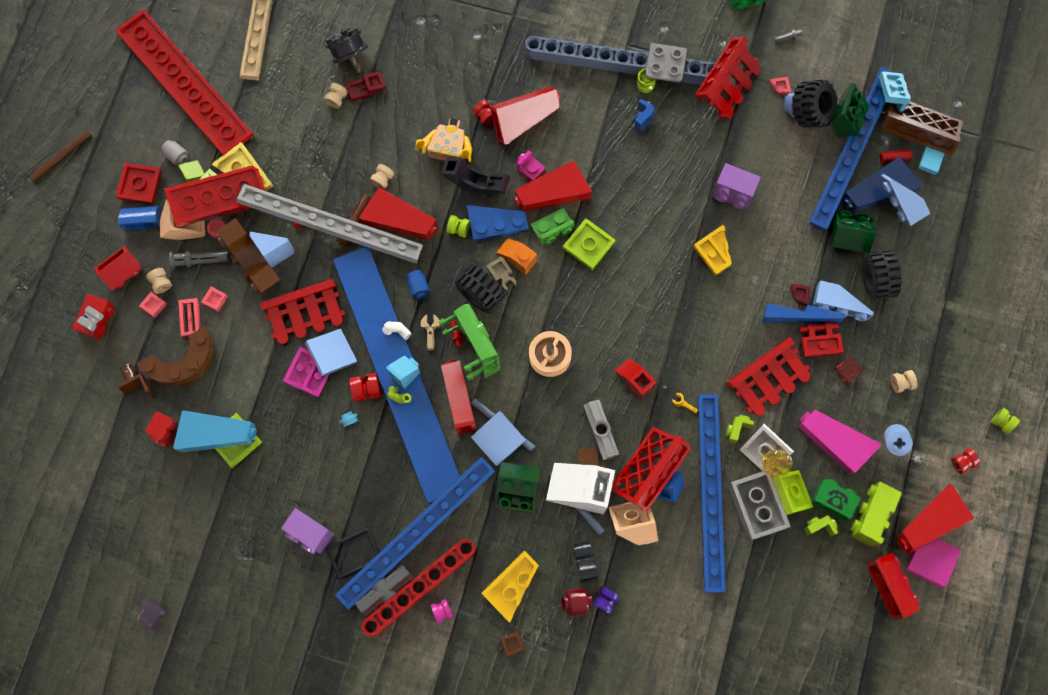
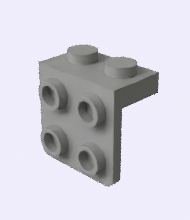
M651 43L646 77L681 82L687 48Z

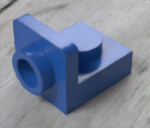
M640 99L638 102V110L640 112L634 119V128L639 132L654 118L655 114L653 105L648 101L645 102L643 99Z

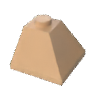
M166 199L160 218V238L185 240L205 236V221L176 228Z
M631 502L609 507L617 535L637 545L658 541L656 522L650 508L645 512Z

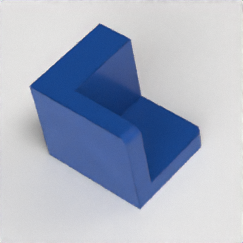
M674 472L657 498L676 502L684 487L682 472Z

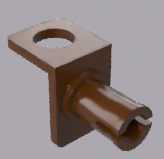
M125 364L127 370H125L124 366L120 368L126 381L119 384L118 388L125 395L143 386L146 393L155 398L149 381L141 373L136 375L132 364Z

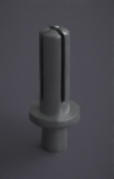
M793 29L791 33L775 37L776 43L790 39L796 40V37L803 35L802 30L795 32Z

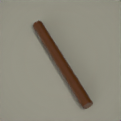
M86 130L29 177L35 182L92 135Z

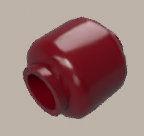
M583 588L567 590L561 597L562 609L570 616L585 615L588 613L589 607L592 606V597Z

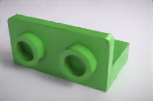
M562 208L532 223L531 228L541 245L545 243L550 244L557 237L570 234L573 231L572 229H574V221L570 220L565 209Z

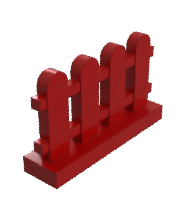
M745 37L731 38L695 94L699 100L708 99L707 104L709 106L713 105L719 111L718 116L720 118L733 117L732 103L740 104L743 101V95L740 93L741 89H750L752 87L750 75H759L761 72L758 58H753L748 52L749 48L746 46L748 41ZM739 63H741L746 68L745 73L738 66ZM730 77L736 81V87L729 80ZM721 91L728 97L727 101L720 95Z
M330 279L261 302L262 310L264 312L268 311L269 314L265 316L266 320H271L275 332L271 334L272 338H277L280 344H286L289 341L288 334L295 332L298 338H304L307 335L306 328L313 326L315 331L322 332L325 329L324 322L331 320L335 326L342 325V316L345 315L344 310L340 311L336 299L339 297L338 292L334 293V289H337L335 281ZM319 294H322V295H323V297H320V298H317V299H316V296H315V295H319ZM304 299L305 303L298 305L297 301ZM322 302H325L329 315L322 317L318 305ZM286 305L287 309L280 311L279 307ZM304 308H307L311 321L304 323L300 312ZM286 314H289L293 326L286 329L282 318Z
M791 337L784 339L725 382L729 389L735 388L737 390L734 394L736 397L741 396L748 406L746 409L748 413L752 412L756 416L764 414L765 408L762 404L765 401L772 405L779 403L780 396L777 392L783 390L785 393L794 392L795 385L792 381L798 379L800 382L809 381L810 373L808 370L810 367L808 364L804 366L796 355L798 353L797 349L792 350L790 347L795 344ZM781 355L782 358L777 361L775 357ZM785 362L794 373L790 377L781 366ZM765 365L767 369L762 372L760 368ZM770 373L779 384L775 388L766 378ZM750 376L752 380L747 383L745 379ZM755 384L763 394V397L760 399L757 398L751 389Z

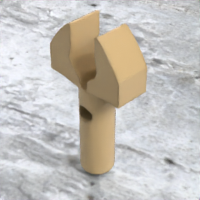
M427 314L421 320V329L427 331V350L429 351L435 349V330L440 328V320L435 314H433L434 323L431 327L427 323Z

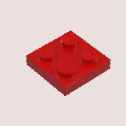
M124 163L115 197L119 200L154 205L162 170L155 167Z

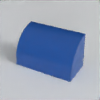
M161 206L123 208L119 212L118 224L124 231L160 228Z

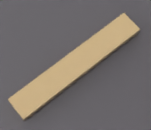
M253 0L240 70L241 79L259 80L273 0Z

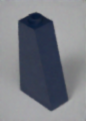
M898 157L848 190L842 200L844 206L851 210L852 213L891 202L889 199L891 195L884 189L882 184L884 183L881 176L883 174L915 193H918L923 185L904 161Z

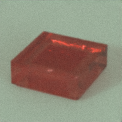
M848 357L834 369L847 384L863 371L851 357Z

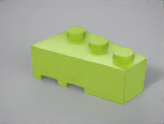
M878 482L875 485L872 484L867 492L869 496L867 502H863L858 512L861 514L858 520L855 519L850 527L852 531L850 537L871 548L882 544L884 538L881 535L884 529H888L890 525L888 522L889 518L895 512L902 492L882 482Z

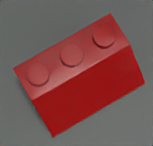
M889 553L866 563L893 620L904 619L920 610L918 597L914 593L912 594L909 588L910 581L905 574L903 575L900 569L901 563L897 556Z

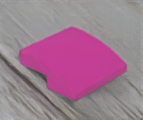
M300 347L282 382L318 397L329 374L321 376L310 352Z
M938 539L914 551L911 554L906 570L944 589L953 572L960 550Z

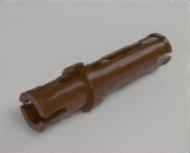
M362 194L349 220L360 223L359 216L371 200L370 195ZM339 237L336 239L343 246H347L349 242Z

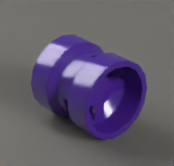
M602 587L601 595L595 600L593 605L611 614L613 605L618 602L620 596L608 588Z

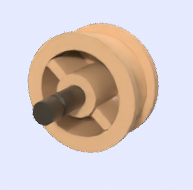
M553 331L543 332L537 335L531 342L529 360L532 368L538 374L545 377H555L565 372L570 365L571 346L562 334Z

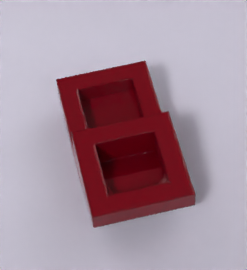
M380 71L365 74L362 79L345 83V89L348 91L347 94L350 102L366 98L386 88Z

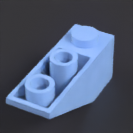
M885 174L881 175L884 183H882L883 187L890 193L891 198L889 199L895 208L897 207V216L901 222L905 221L911 226L930 214L922 197Z
M820 281L816 286L813 301L814 307L843 313L845 317L852 316L858 321H866L873 316L874 312L840 285Z

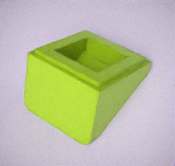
M198 160L179 165L187 182L199 180L205 174Z

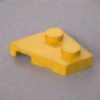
M724 225L693 245L715 276L731 266V257L728 252L729 247L726 241Z

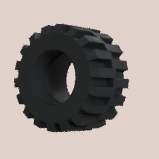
M828 80L803 81L801 84H798L797 89L794 90V96H792V113L795 116V121L803 128L829 126L833 122L838 107V98L832 83Z
M892 250L866 253L863 260L862 273L869 297L873 301L898 297L902 288V273L895 253Z
M470 264L454 281L458 291L472 305L488 314L505 297L504 290L499 283L476 265Z

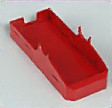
M248 166L165 188L164 192L176 228L219 216H224L225 218L228 215L239 214V212L251 209V207L237 203V197L244 184L266 191L258 168Z

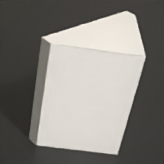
M765 424L740 449L762 471L769 470L770 474L789 457L788 454L791 455L794 452Z

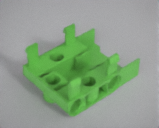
M470 304L457 308L454 311V315L445 320L442 318L439 321L440 326H443L456 319L457 325L448 330L445 329L442 332L443 336L445 337L459 330V333L462 332L475 349L477 360L464 366L465 371H470L471 367L479 363L482 368L467 375L468 380L474 379L473 377L481 372L487 378L500 371L499 356L488 338L489 335L481 321L479 322Z

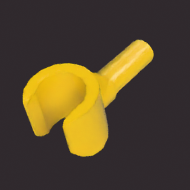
M676 393V396L682 400L676 402L672 399L673 404L676 407L683 406L696 414L698 409L684 401L681 393Z

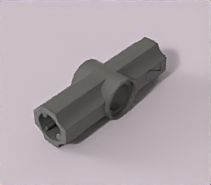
M401 565L387 578L384 577L371 588L372 590L355 604L361 613L368 617L414 578L405 566Z

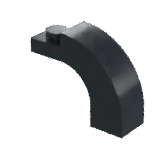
M455 157L446 158L441 172L452 183L466 190L487 196H494L495 193L505 194L511 178L508 174L488 173L470 166L462 158Z

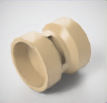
M332 83L329 88L330 92L325 95L323 100L331 107L338 109L342 104V98L346 97L348 91L343 86Z
M379 164L376 168L377 173L373 174L369 181L376 187L385 190L388 186L387 182L389 179H392L394 172L387 166Z
M156 268L146 275L148 281L152 283V289L156 294L166 292L172 287V283L166 278V272L163 268Z
M909 370L905 371L904 374H892L891 384L894 391L900 393L905 389H916L917 379L915 373Z

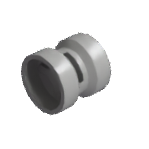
M87 306L85 314L80 316L77 322L94 332L97 328L96 324L104 318V315Z

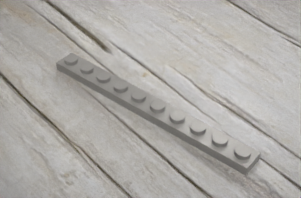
M246 184L243 185L237 197V203L415 264H417L423 248L422 244Z

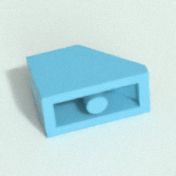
M405 355L386 367L390 377L404 389L420 374L419 364L412 357L408 359Z

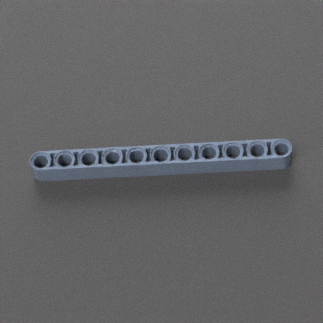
M531 36L525 42L526 55L530 59L638 75L642 69L647 68L649 53L537 36ZM685 59L681 82L701 85L715 63Z

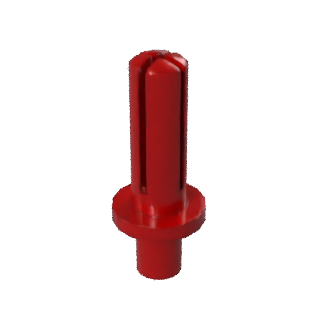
M455 321L449 322L450 328L456 326ZM456 330L452 332V342H455L457 348L462 347L461 340H463V337Z

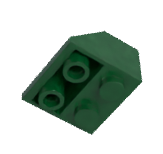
M851 83L841 95L831 125L838 137L859 136L864 124L865 115L869 109L868 102H866L855 83Z
M845 210L841 212L835 211L831 236L832 247L870 253L876 235L873 217L867 214L856 215Z
M501 462L495 507L534 513L540 468Z

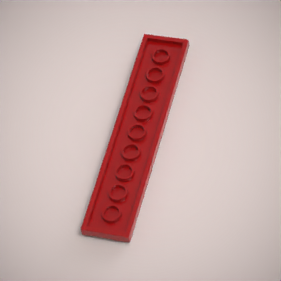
M144 9L115 30L223 156L242 142L244 144L254 136Z

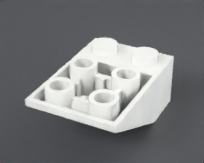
M554 463L546 500L604 515L608 507L615 470L594 465Z

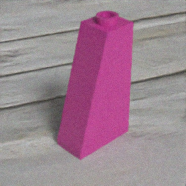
M814 410L811 414L807 411L800 419L802 423L798 427L850 476L856 473L881 446L879 442L817 410Z

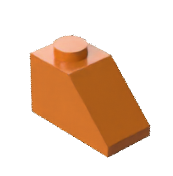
M507 239L496 252L497 255L502 256L504 260L525 275L537 262V254L523 243Z

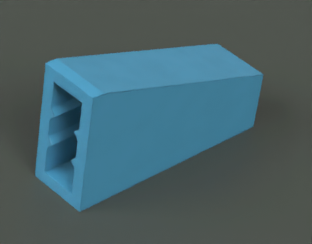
M182 410L173 449L178 452H191L249 445L252 443V439H255L257 429L250 421Z

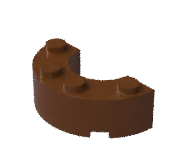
M236 218L217 230V233L220 235L217 237L218 241L223 247L227 245L233 255L230 257L236 265L241 264L244 268L241 272L247 280L251 279L253 281L250 285L256 293H263L280 281Z
M206 326L188 335L190 341L189 350L186 356L178 362L164 363L153 354L136 364L146 376L158 384L169 387L190 385L199 380L211 366L210 363L215 354L213 335Z

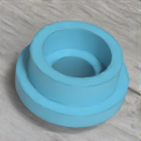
M350 411L341 415L342 420L339 422L344 427L358 421L356 417L358 415Z

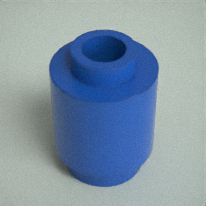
M420 270L407 274L406 281L412 298H417V300L426 298L430 289L424 274Z

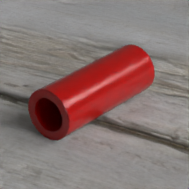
M910 149L881 152L880 162L881 164L891 163L898 157L903 161H911L912 151Z

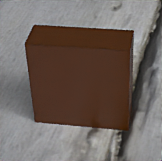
M597 447L577 450L579 465L599 466Z
M519 631L500 637L506 657L525 650Z

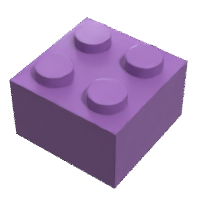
M725 163L712 197H715L719 202L733 204L737 209L747 210L761 177Z
M296 508L281 528L286 531L284 536L297 544L301 541V547L312 554H315V552L322 554L335 535Z

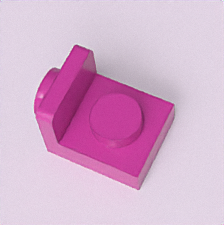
M529 150L525 154L522 153L517 159V170L530 181L539 178L546 171V168L532 157V152Z

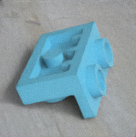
M882 71L879 79L886 102L897 103L898 110L903 112L906 105L910 103V94H908L903 74Z

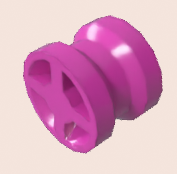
M446 599L442 600L440 604L431 605L438 624L442 623L446 618H453Z

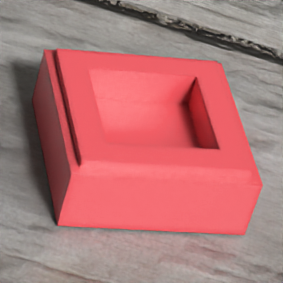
M210 287L201 303L219 312L228 295Z
M150 292L139 307L156 318L167 303Z

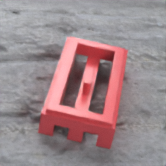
M198 298L178 300L182 338H186L188 335L201 329ZM192 303H194L195 331L193 330ZM184 304H187L189 332H186Z

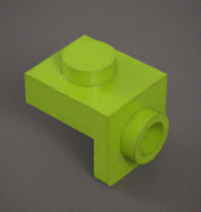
M744 415L735 416L732 425H728L726 436H729V443L736 444L741 426L746 428L754 426V421L750 420V417Z
M828 515L820 520L818 517L813 518L807 522L809 526L804 528L807 536L823 527L826 528L831 537L838 534V526L835 520L829 518Z

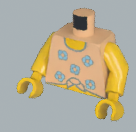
M450 118L448 126L438 125L437 129L431 131L423 140L419 139L416 141L415 150L420 148L422 153H426L427 149L430 158L446 161L447 157L468 159L471 162L472 146L470 140L465 136L464 130L459 129L460 121L455 118Z

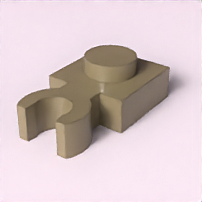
M502 256L486 265L491 276L497 282L502 281L504 291H508L506 286L508 282H511L514 287L517 286L516 280L509 276L512 274V270Z

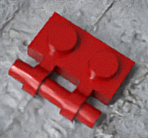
M824 321L823 324L806 323V325L799 326V333L808 334V337L801 338L804 358L843 353L841 334H833L832 330L839 329L838 322ZM824 331L825 335L816 336L815 332Z

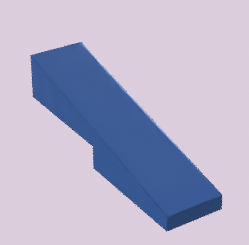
M768 303L764 309L762 322L823 323L824 321H830L831 323L838 322L840 324L844 320L845 314L807 305L803 311Z

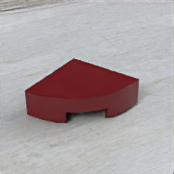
M791 283L790 291L792 297L799 304L807 306L810 286Z

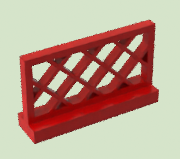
M652 427L613 482L611 492L647 512L689 453L691 447L682 437H675L656 427ZM658 434L660 440L652 443V439ZM673 441L668 449H665V444ZM661 446V451L653 454V448ZM648 450L649 456L641 458L642 453ZM661 457L658 463L654 465V459ZM649 462L650 467L642 470L641 464ZM637 466V472L630 474V470ZM650 473L646 480L643 481L642 476ZM638 477V483L631 486L630 480ZM626 482V488L617 490L621 483ZM639 489L632 498L631 491Z

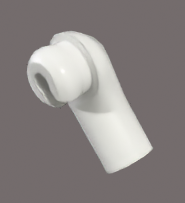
M388 321L382 328L384 334L390 335L392 332H398L404 340H407L412 335L401 322Z

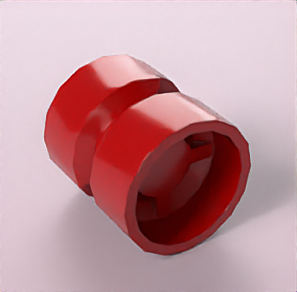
M377 373L366 374L365 378L356 376L349 379L354 402L364 401L366 397L374 399L382 396Z

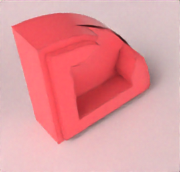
M788 77L770 79V86L776 93L783 96L789 93L792 94Z

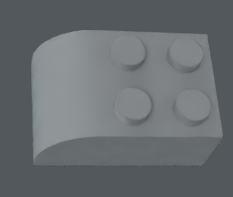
M769 470L733 481L728 485L740 520L750 540L790 527Z

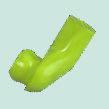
M390 386L388 388L387 396L389 399L399 404L411 401L410 394H398V387Z

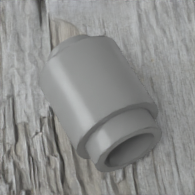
M168 140L162 145L161 152L163 156L174 165L179 166L188 162V151L175 141Z

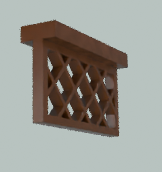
M912 102L906 105L903 112H900L896 105L897 103H890L881 130L948 155H953L961 140L960 133L963 121ZM904 112H907L910 116L906 117Z

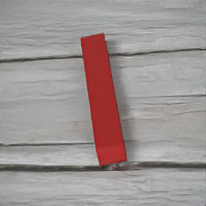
M468 539L458 542L373 612L362 623L363 633L368 636H377L475 555L476 547L473 542ZM464 544H470L472 546V550L469 554H463L461 552V548ZM455 557L456 564L453 567H447V558ZM435 569L439 570L441 574L439 579L432 580L430 573ZM419 582L425 585L422 593H416L414 589L415 585ZM403 595H407L409 598L406 606H400L399 598ZM390 608L393 611V616L386 620L383 617V612L385 609ZM371 621L377 624V629L373 633H370L367 629Z

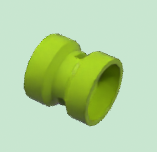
M647 68L642 69L638 73L637 88L643 93L651 92L656 80L646 77Z
M451 215L446 232L449 234L456 233L459 237L465 238L468 233L470 220L465 218L461 220L457 216Z
M1004 407L991 420V423L1001 427L1006 435L1020 422L1017 417L1011 416Z

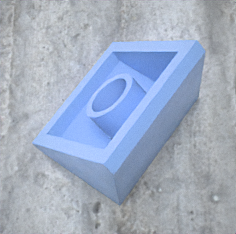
M250 232V237L271 268L292 256L295 252L288 238Z

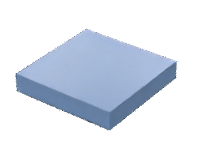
M341 329L307 340L305 343L321 376L357 363Z
M501 411L471 437L496 466L500 465L501 462L526 441Z

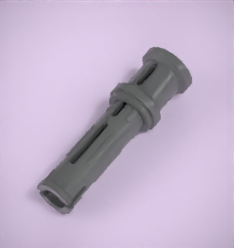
M171 251L169 253L171 268L176 266L191 267L193 264L229 262L228 251L192 253V251L174 253ZM203 257H217V258L202 259Z

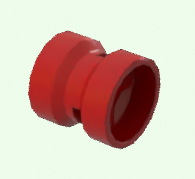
M483 100L475 105L472 111L475 116L480 118L482 125L487 126L491 124L493 119L488 101Z
M970 448L963 451L962 455H956L951 458L955 470L961 475L968 472L970 467L975 468L980 465L977 454Z

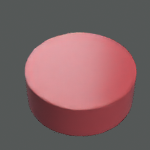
M220 219L210 221L207 225V231L210 236L217 239L220 236L217 230L223 227L225 223Z

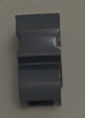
M590 542L574 544L575 559L579 566L580 582L598 579L599 575L597 567L594 565L595 559Z

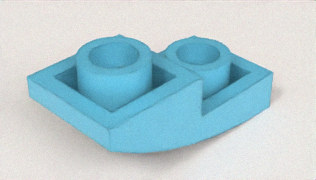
M925 146L918 169L936 175L944 153Z

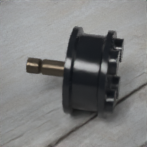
M349 27L340 31L341 35L327 38L324 46L330 50L333 56L331 59L333 63L349 59L355 73L358 74L362 72L356 55L367 49L368 44L364 43L360 35L362 33L360 28L350 29Z

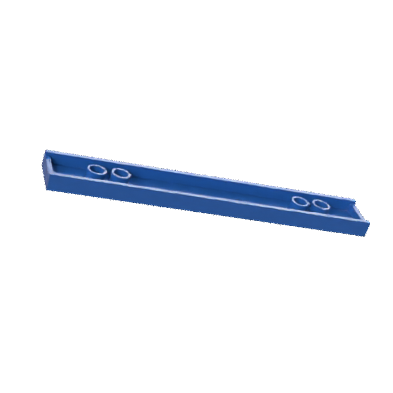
M364 247L333 259L424 495L430 505L460 475L420 375L404 389L390 377L386 369L389 364L404 355L408 359L412 355L406 340L398 332L386 335L382 331L386 322H398V319L370 249ZM390 386L398 387V394H410L411 401L399 404L389 399L387 396L388 388Z

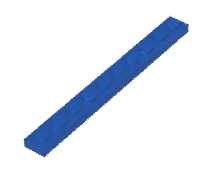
M883 67L880 68L866 98L869 109L865 115L864 124L859 136L848 137L809 221L810 225L823 231L828 229L886 102L879 76L882 71L893 72Z
M698 395L704 593H724L725 568L718 395Z
M483 457L479 458L343 586L335 596L349 610L486 481L495 470Z

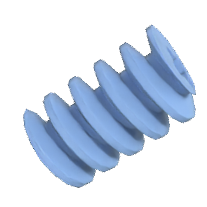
M899 424L891 425L886 429L884 439L888 450L897 456L909 453L913 442L908 430Z

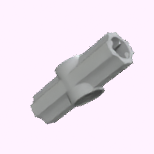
M594 400L583 405L603 461L618 456L619 452L600 400ZM598 426H604L607 432L605 434H599L597 433L596 428Z

